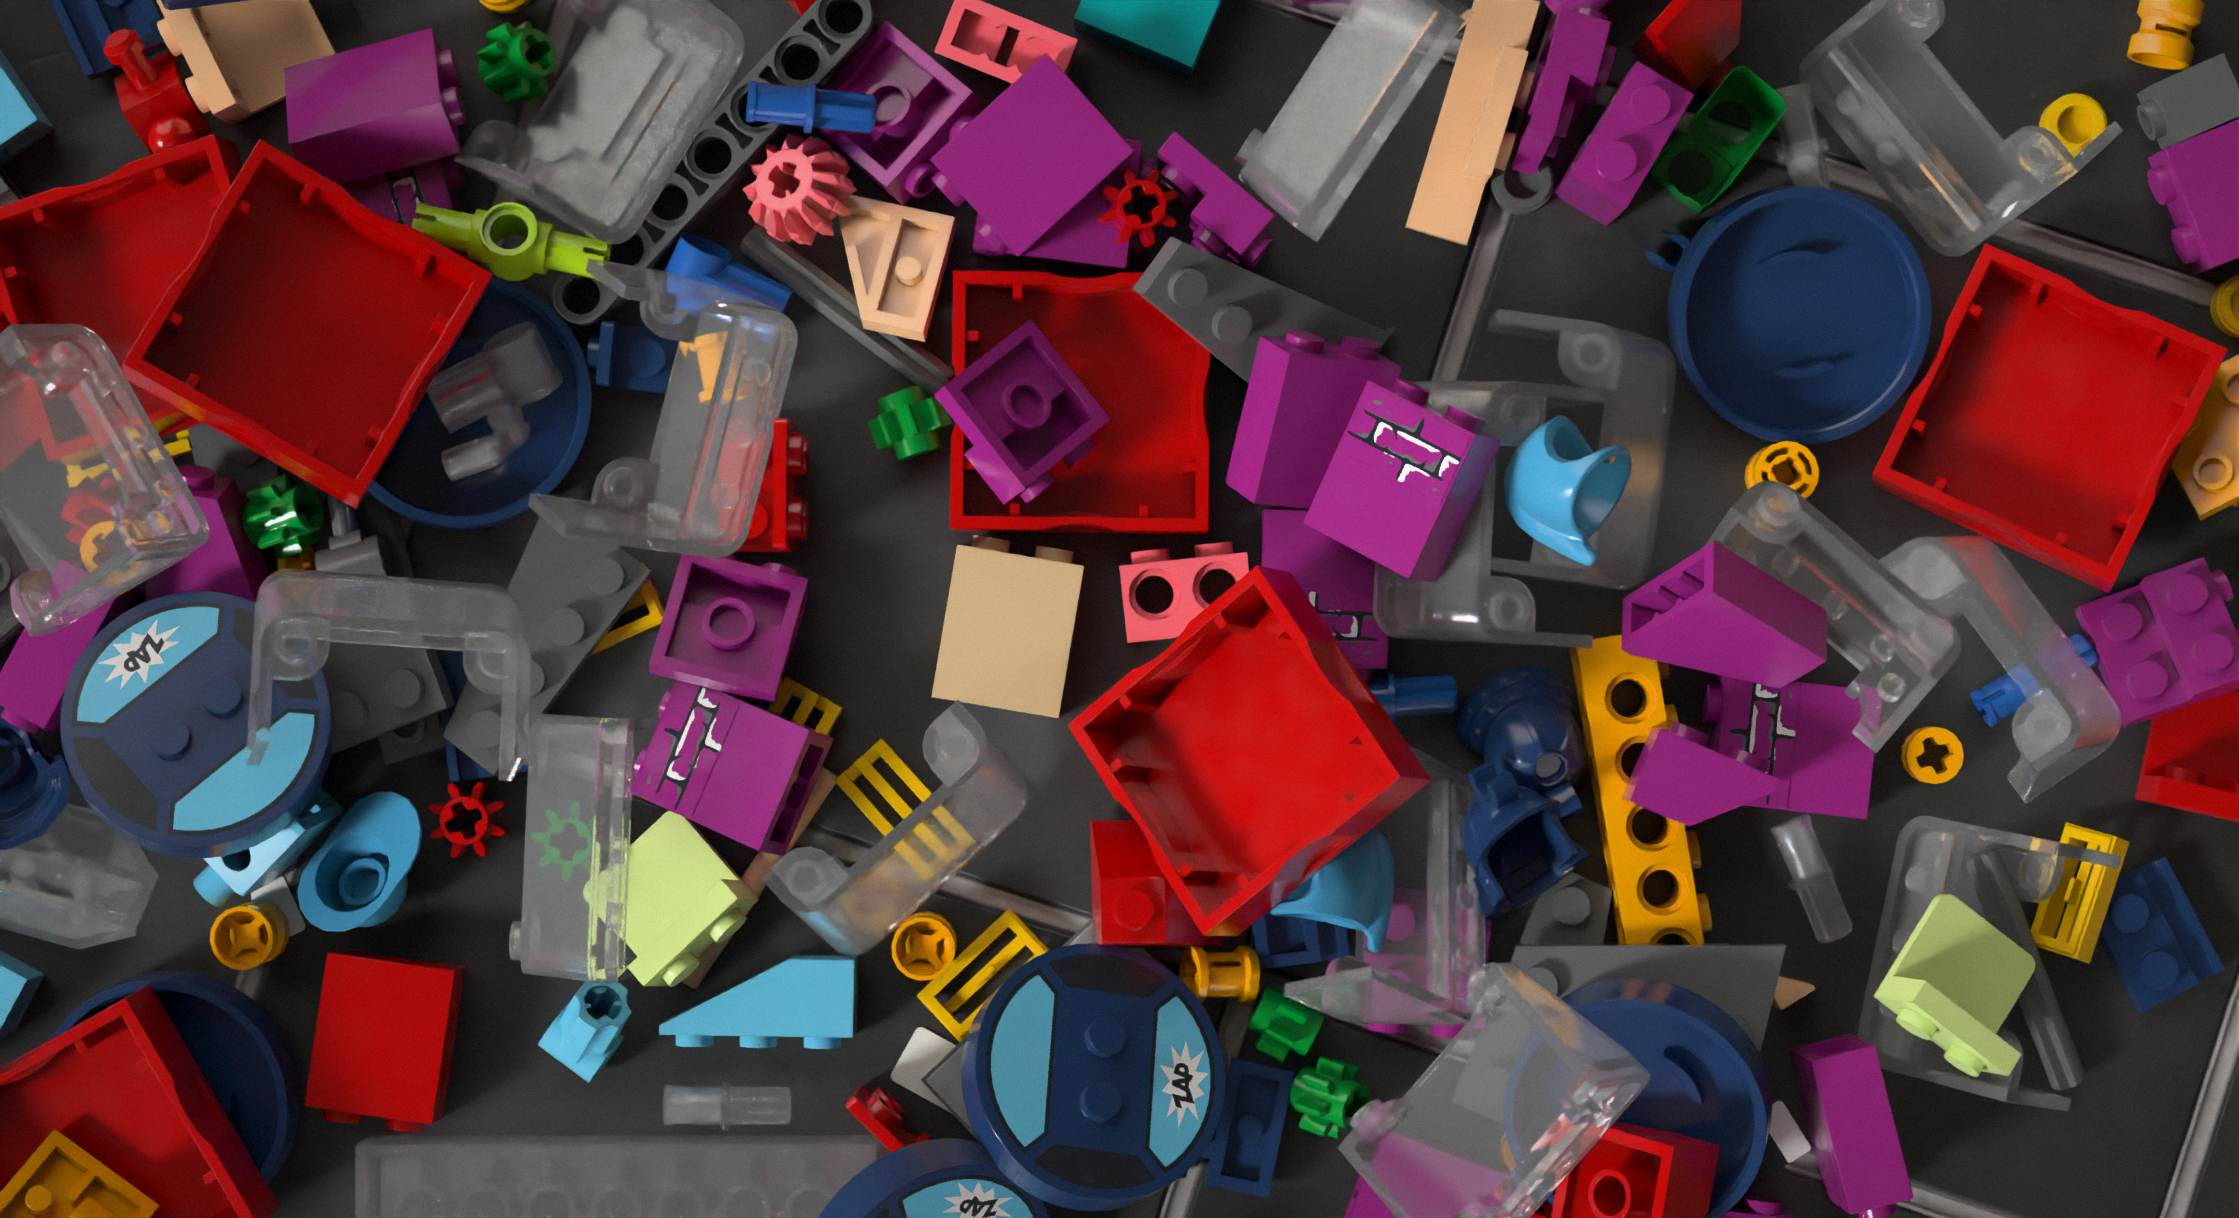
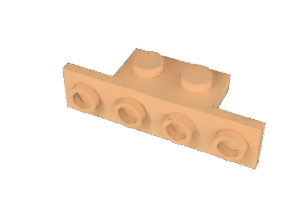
M1473 1L1405 228L1461 245H1467L1485 183L1491 177L1494 168L1505 171L1510 158L1516 134L1505 131L1511 109L1515 107L1523 110L1530 92L1534 72L1524 70L1529 53L1526 51V47L1540 1Z

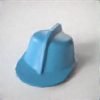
M392 791L374 792L358 800L345 813L301 874L297 891L299 907L310 924L324 931L344 932L355 927H371L380 924L398 911L406 897L408 888L407 873L420 851L422 837L419 812L409 799Z

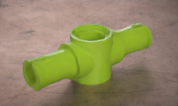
M423 202L417 205L415 213L420 219L413 218L412 228L451 250L466 252L469 260L487 263L489 269L497 277L504 280L520 281L529 278L534 273L545 275L548 269L595 278L597 281L602 282L606 277L607 268L604 265L609 266L612 247L611 240H598L556 231L555 224L537 221L534 214L527 207L518 203L504 202L493 206L488 211L477 209L475 214L429 206ZM509 235H520L526 238V241L521 246L514 249H503L497 246V243L503 237Z

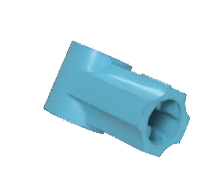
M611 977L603 981L587 979L547 1029L538 1046L590 1083L624 1039L620 1032L632 1012L627 1005L626 996L628 990Z

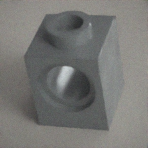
M2224 53L2158 81L2136 94L2141 105L2137 106V116L2140 125L2150 140L2154 141L2157 139L2161 150L2203 134L2239 117V86Z

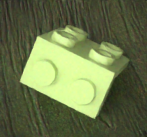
M672 811L664 813L599 874L587 888V897L637 955V958L627 968L643 986L669 985L673 987L682 982L700 964L697 957L712 943H721L733 935L745 923L747 918L744 914L759 900L691 820Z
M1939 894L1930 903L1873 997L1898 1015L1896 1021L1907 1031L1922 1039L1931 1040L1945 1051L1944 1058L1959 1070L1974 1077H1978L1981 1071L2009 1076L2022 1054L1996 1034L2034 973L2035 960L2028 952L1957 897L1951 894Z

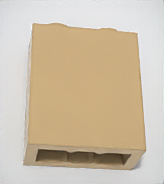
M973 535L971 547L957 545L931 697L1059 718L1084 566L1072 564L1074 554L1072 551L1036 546L1034 557L1009 553L1011 541Z

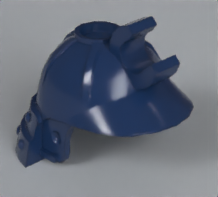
M1536 665L1497 672L1467 696L1457 715L1455 741L1464 747L1471 746L1477 754L1481 753L1486 762L1491 761L1495 766L1498 776L1509 771L1516 780L1517 786L1531 789L1543 798L1559 800L1561 804L1558 818L1561 825L1581 817L1582 813L1580 810L1583 807L1577 794L1587 781L1589 758L1579 727L1569 710L1573 708L1570 697L1574 696L1571 684L1553 669Z
M0 706V716H1V714H2V712H3V710H4V708L1 707V706ZM0 717V850H9L45 834L66 807L71 784L68 767L62 756L59 754L54 756L51 751L46 754L44 748L32 733L19 729Z
M1488 761L1468 773L1470 785L1477 799L1467 808L1468 813L1464 818L1461 828V845L1476 876L1473 878V882L1479 894L1477 898L1479 903L1478 909L1483 913L1486 921H1492L1522 907L1557 884L1588 857L1589 853L1576 841L1571 840L1558 818L1561 804L1559 800L1543 798L1531 789L1517 786L1516 780L1509 771L1498 776L1494 764Z

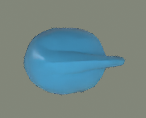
M1556 416L1535 429L1520 443L1506 468L1503 481L1505 506L1516 524L1536 541L1581 564L1588 566L1595 564L1598 560V553L1591 547L1588 539L1608 519L1623 494L1632 467L1630 451L1621 445L1605 447L1594 453L1573 422L1565 416ZM1611 456H1616L1612 463L1607 464L1603 462Z
M1374 826L1294 890L1286 899L1269 910V913L1275 916L1297 917L1327 922L1363 931L1368 937L1369 951L1373 953L1382 951L1388 931L1395 889V860L1388 838Z

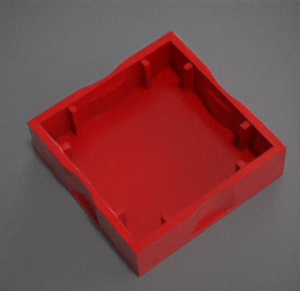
M211 134L129 162L117 171L96 181L77 186L56 187L0 206V307L6 314L16 336L20 352L21 376L49 463L77 467L204 424L123 378L122 363L170 284L190 265L201 248L210 226L211 217L243 167L236 144L216 134Z
M259 139L211 217L205 240L197 255L182 274L170 284L122 363L123 378L357 509L483 297L493 274L411 226L393 222L372 212L355 200L342 186Z
M1985 243L1945 324L1942 343L1924 379L1912 392L1872 473V486L2110 593L2228 349L2145 312L2125 309L2103 302L2079 288L2071 280Z
M953 271L952 364L955 370V377L1029 319H1032L1111 419L1091 435L1098 443V446L1070 469L1062 460L1049 469L1057 479L1028 503H1025L1018 494L1006 504L1000 501L964 455L974 445L954 421V430L951 435L950 529L953 532L1208 533V379L1210 352L1132 289L1143 273L1119 272L1098 278H1070L1038 271Z
M1258 565L1192 619L1179 637L1163 653L1150 662L1133 669L1067 725L1114 799L1132 815L1140 826L1151 848L1156 864L1203 936H1238L1432 781L1292 574L1288 571Z
M150 984L0 1068V1192L50 1133L56 1129L160 1205L157 1214L153 1218H268L280 1207Z

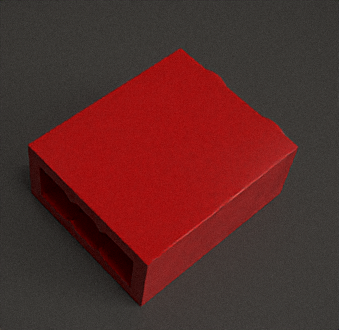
M344 948L327 952L304 1106L323 1109L322 1119L354 1124L361 1122V1115L386 1118L385 1128L410 1133L424 1132L425 1124L432 1125L444 1118L466 966Z

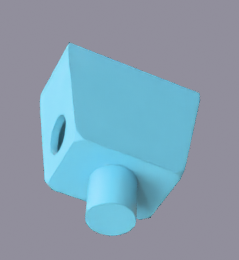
M320 785L304 810L287 827L273 837L238 853L221 857L203 858L209 865L193 880L194 887L207 902L214 906L222 907L235 893L243 897L266 886L289 867L346 811Z

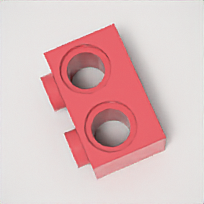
M954 0L934 52L1013 84L1045 53L1068 75L1080 42L1075 38L981 0Z
M1232 542L1194 546L1195 558L1170 560L1169 549L1132 552V565L1119 566L1127 643L1178 638L1187 624L1209 606L1203 600L1199 591L1202 577L1210 571L1221 570L1231 575L1236 583L1249 572L1247 552L1233 553ZM1146 578H1162L1172 588V604L1162 613L1151 614L1145 612L1136 601V589Z

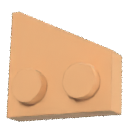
M855 195L845 197L842 203L847 207L851 216H838L863 329L925 342L957 229L955 217Z

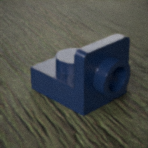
M602 320L600 335L591 334L587 351L588 372L596 373V384L604 389L680 396L686 333L683 330L619 325L615 321Z

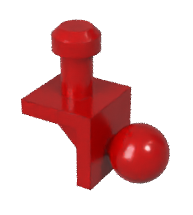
M121 29L112 33L107 38L103 52L111 64L120 65L125 72L114 78L121 110L150 154L153 155L197 140L199 135L209 131V123L183 85L177 60L172 52L168 51L148 61L142 52L144 42L135 30Z

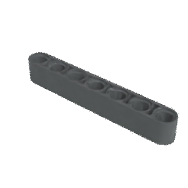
M869 0L815 1L596 235L594 239L611 240V256L609 266L604 265L607 268L604 281H597L595 278L565 272L558 276L553 284L551 297L554 308L561 317L578 328L592 330L601 328L602 320L610 321L668 260L680 234L684 232L693 233L752 170L749 164H757L767 154L766 144L775 145L793 126L769 122L765 126L751 127L744 123L742 116L743 110L747 105L750 80L757 83L807 88V84L810 81L815 82L816 89H825L876 31L877 23ZM851 5L863 12L860 26L853 32L846 34L837 33L829 27V20L833 11L840 6ZM802 51L812 52L819 57V67L812 77L800 81L787 76L786 65L791 56ZM717 143L730 147L732 152L731 162L724 171L717 174H709L701 170L699 164L700 155L705 148ZM670 190L685 192L688 198L685 213L676 220H661L657 216L656 211L657 201L660 196ZM628 236L641 238L644 245V253L641 260L632 267H618L613 259V251L617 242ZM581 283H596L600 291V301L597 307L588 314H574L569 302L574 288Z

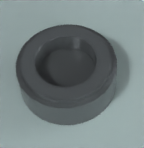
M1513 150L1511 151L1505 171L1493 169L1492 175L1489 178V189L1493 200L1501 209L1514 215H1527L1539 210L1550 198L1555 182L1554 173L1551 165L1544 157L1535 175L1510 169L1514 154Z

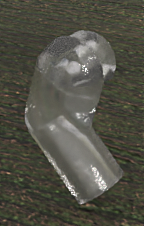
M511 404L490 411L487 420L492 427V434L442 451L443 466L452 481L497 467L528 440L530 425L529 423H524L523 413L519 406Z

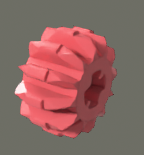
M788 133L782 148L776 144H766V161L763 164H749L753 174L757 176L756 181L742 189L747 198L753 202L748 211L753 220L768 230L767 233L780 242L786 241L789 243L794 240L800 245L806 244L811 246L817 232L822 235L834 236L832 220L835 216H851L842 200L857 191L852 181L846 177L851 168L847 164L846 159L833 151L831 145L818 137L813 138L810 136L805 140L799 135L794 136Z

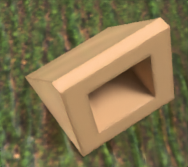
M1779 976L1772 1003L1776 1008L1783 1010L1814 991L1815 987L1804 981Z

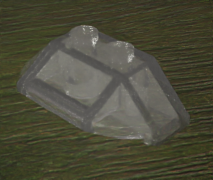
M67 803L66 807L44 835L9 850H0V928L78 950L136 936L157 889L159 875L152 864L148 862L140 846L126 840L109 828L93 810Z

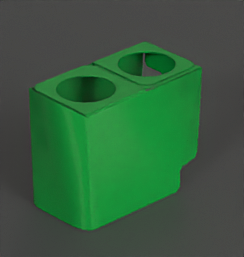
M1739 65L1721 81L1684 127L1685 129L1689 125L1691 133H1685L1682 130L1658 155L1647 175L1696 214H1699L1733 182L1782 117L1786 109L1783 98L1755 73L1745 66ZM1724 101H1734L1743 105L1751 117L1752 125L1749 135L1745 140L1736 145L1720 144L1708 132L1707 118L1714 106ZM1687 150L1702 153L1709 160L1712 167V179L1708 187L1702 192L1693 195L1681 193L1670 183L1668 178V167L1673 157Z

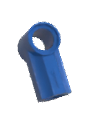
M686 232L680 234L656 288V294L660 299L679 310L697 316H706L709 313L768 342L772 338L793 292L792 288L733 261V255L716 242Z

